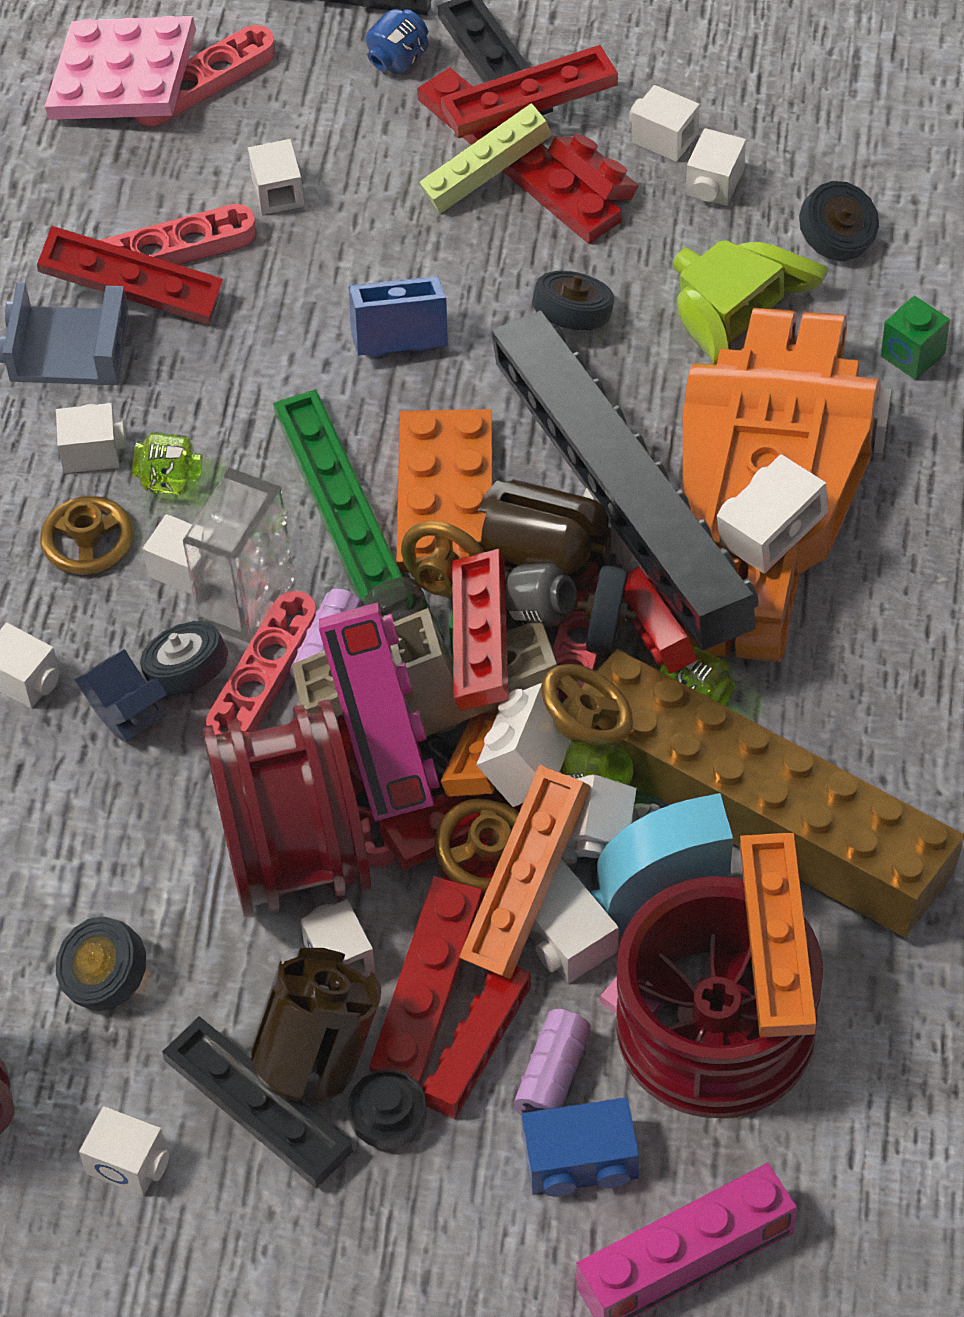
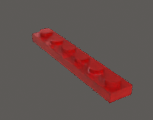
M449 67L417 88L418 101L452 128L441 109V97L473 86ZM500 125L462 138L470 145H473ZM542 143L502 170L588 244L622 222V210L610 200L602 198L548 153V148Z

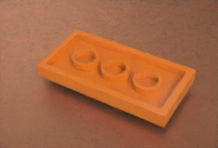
M492 409L399 411L396 562L401 573L409 572L401 554L403 537L411 527L418 523L427 521L445 522L462 529L476 541L481 542L482 527L486 513L479 512L478 509L486 492L492 486ZM425 536L418 540L415 547L417 558L433 554L436 549V537ZM453 542V551L460 559L470 556L461 546Z

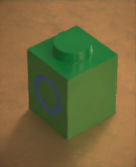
M914 295L884 322L881 357L914 380H917L945 355L950 319Z

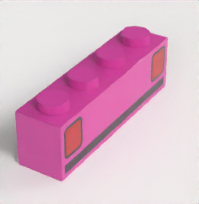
M377 602L319 618L318 629L374 821L434 806L432 790L440 788V782L433 758L423 760L418 742L427 740L420 712L419 710L409 712L405 694L413 692L406 663H395L391 646L399 644V639L392 615L382 616L379 603Z
M766 1163L576 1262L577 1290L593 1317H637L794 1234L797 1206L770 1164Z

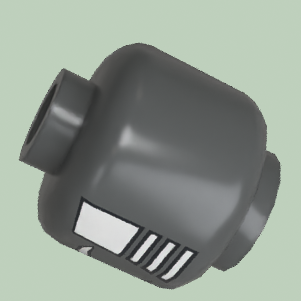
M554 564L519 565L512 570L505 583L506 610L509 617L519 626L527 623H542L544 627H555L562 624L575 608L577 601L576 585L570 576L564 575Z

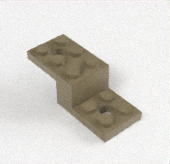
M429 608L394 622L399 644L392 645L391 649L396 664L406 663L413 692L405 694V697L412 712L419 710L426 736L436 732H448L456 728L460 722L482 713L490 714L499 711L498 705L500 702L463 711L459 710L453 697V654L449 655ZM527 623L507 631L508 693L515 689H522L523 691L542 683L545 675L551 669L558 666L543 624ZM325 651L293 663L292 668L299 703L304 705L307 714L318 712V701L329 699L336 721L344 716Z

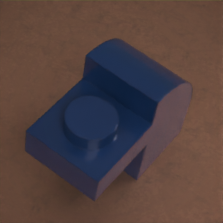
M125 649L113 654L74 679L96 714L112 733L124 742H127L167 716L158 702L159 699L167 695L157 677L145 682Z

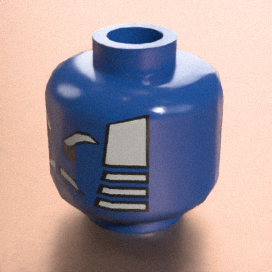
M393 9L386 12L366 34L365 41L369 49L367 56L370 62L383 72L387 70L395 73L408 71L426 52L429 46L427 38L429 31L425 22L416 13L408 9L403 11Z

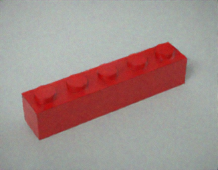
M638 567L628 572L623 599L629 600L627 610L637 611L635 621H628L632 623L637 635L642 638L647 650L651 651L658 666L663 664L669 674H672L698 661L687 635L642 569Z
M516 966L511 979L489 971L484 983V991L481 996L477 994L472 1000L469 1008L470 1015L466 1022L461 1021L458 1024L452 1046L450 1048L446 1047L439 1058L438 1065L440 1066L435 1075L430 1074L424 1083L423 1092L425 1093L427 1107L456 1120L531 989V972Z

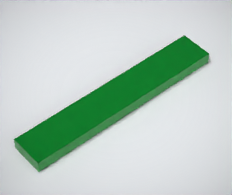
M317 389L274 402V413L356 596L365 605L378 602L382 616L394 615L412 609V596Z

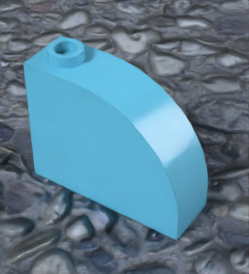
M721 794L685 800L649 813L625 827L605 846L597 862V889L590 890L589 892L617 924L619 936H623L628 923L635 913L648 900L664 889L677 883L700 877H730L733 836Z

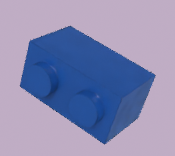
M439 276L349 286L351 335L358 356L380 357L387 355L389 352L405 350L425 352L434 347L448 346L447 302Z
M628 1097L521 1113L522 1137L532 1195L545 1193L548 1196L559 1197L574 1192L576 1188L599 1185L602 1188H617L627 1184L630 1180L639 1179V1152Z

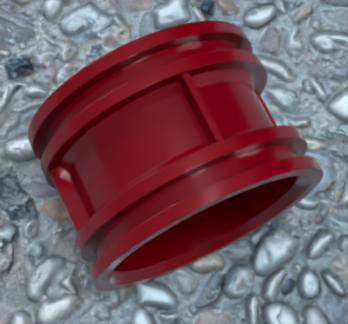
M329 699L318 701V712L307 714L304 705L293 707L294 719L289 724L248 733L241 730L238 719L227 721L229 732L215 735L212 725L202 727L217 803L244 919L255 917L254 906L267 904L269 913L280 911L279 899L284 894L326 885L331 887L335 898L346 896L345 886L357 883L360 893L371 891L370 869L358 806L340 731Z
M722 876L700 877L677 883L664 889L648 900L635 913L628 923L619 944L617 955L618 998L616 1031L620 1053L625 1065L634 1079L647 1093L668 1107L693 1116L733 1118L748 1115L772 1105L787 1094L800 1080L811 1060L814 1050L816 1032L810 1035L759 1037L751 1041L746 1038L752 1032L754 1024L758 1023L756 995L751 996L746 988L738 984L750 960H752L743 879ZM804 917L817 1028L818 1007L823 980V960L815 933ZM710 952L711 977L700 979L692 984L673 962L690 955ZM646 982H650L653 986L646 985ZM642 996L665 1004L678 1006L677 1018L679 1024L669 1027L664 1026L648 1009ZM712 1008H721L722 1011H713Z

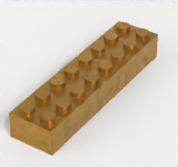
M619 649L597 670L598 673L615 684L627 699L632 712V728L624 740L614 745L599 746L584 741L572 740L568 749L570 754L628 786L634 787L638 791L649 792L670 805L720 793L733 836V843L739 847L740 836L794 833L799 880L904 938L908 936L953 876L964 841L963 833ZM587 683L582 687L584 691L591 692L596 697L606 698L599 690ZM602 715L596 723L595 729H613L617 725V716Z

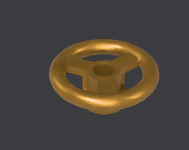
M81 496L60 504L46 517L40 531V545L45 557L58 569L79 575L95 574L111 568L124 558L132 545L134 527L130 516L118 503L99 496ZM101 511L109 515L102 518ZM119 527V539L113 549L104 556L94 559V546L100 542L101 536ZM55 531L73 538L74 543L79 547V560L70 559L59 552L54 542Z
M440 521L418 523L411 527L403 537L401 543L403 562L409 573L425 591L453 599L452 561L460 559L453 551V542L461 546L470 556L484 553V550L472 536L454 525ZM425 536H435L436 549L433 554L417 558L415 547L418 540Z
M576 664L556 666L545 675L541 685L542 699L547 711L553 718L556 728L566 738L578 742L584 741L593 745L608 746L621 742L629 735L633 723L630 705L623 693L608 678L595 670ZM574 680L593 686L606 698H599L591 692L584 691ZM557 686L568 696L563 704H561L557 696ZM602 715L617 716V725L613 729H595L596 723Z
M488 798L470 799L450 809L441 819L435 834L436 856L446 875L454 882L480 888L483 890V894H486L492 878H480L471 875L463 870L459 864L476 858L481 861H492L498 865L511 834L508 823L513 828L519 812L504 802ZM480 813V816L473 821L470 827L466 844L450 849V837L458 822L467 816ZM480 838H488L494 845L486 846L481 843Z

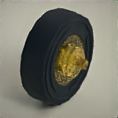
M104 916L87 919L74 927L63 940L56 957V978L60 989L73 1003L94 1011L114 1009L128 1001L139 988L146 971V950L141 937L126 923Z

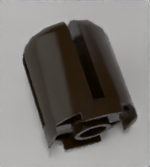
M515 479L509 482L498 480L486 492L478 509L479 512L486 513L482 527L481 542H477L484 552L499 549L505 562V575L507 576L515 567L522 564L551 563L557 566L564 575L570 576L576 585V591L587 589L599 576L602 567L605 566L611 550V525L606 510L596 500Z
M300 948L296 958L287 960L283 964L282 961L279 962L251 1045V1059L254 1071L261 1083L283 1098L300 1101L305 1092L306 1099L310 1103L328 1102L342 1093L352 1081L381 1000V986L373 972H370L367 979L358 970L344 964L345 954L326 948Z

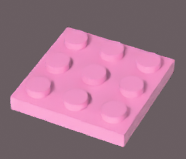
M193 16L72 21L45 104L49 120L172 116L196 33Z

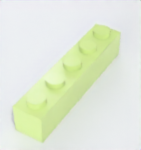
M531 103L419 183L428 199L441 214L552 136L546 120Z

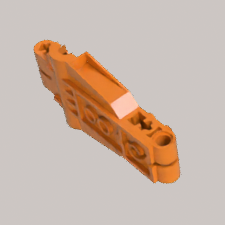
M754 308L749 322L745 345L741 351L720 349L717 365L693 363L689 371L682 412L683 492L688 499L691 512L697 520L702 518L706 521L713 541L719 549L724 548L720 545L717 515L722 505L728 499L736 498L751 483L756 472L762 467H768L779 455L782 454L826 482L828 513L765 574L727 550L732 557L736 572L742 580L749 579L759 600V605L754 608L756 629L735 639L736 658L782 662L800 574L829 556L871 459L869 454H871L874 409L877 397L879 399L881 381L879 378L859 377V360L843 359L847 337L846 315L804 312L796 342V311ZM683 625V631L687 635L695 654L729 656L733 639L702 651Z

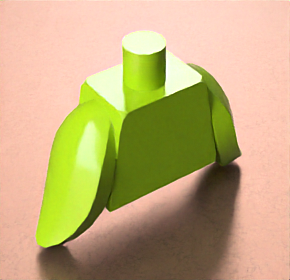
M727 240L719 241L703 255H699L692 249L685 247L679 251L673 261V270L680 274V293L676 302L678 315L690 337L706 353L712 364L717 365L720 349L730 350L729 343L749 327L754 308L771 309L784 298V293H800L820 286L829 269L826 265L763 242H747L736 245Z

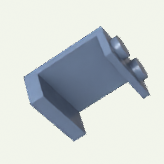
M17 282L13 301H7L5 306L7 333L6 336H0V363L6 364L10 382L118 385L129 321V310L124 286H106L102 309L31 306L26 283Z

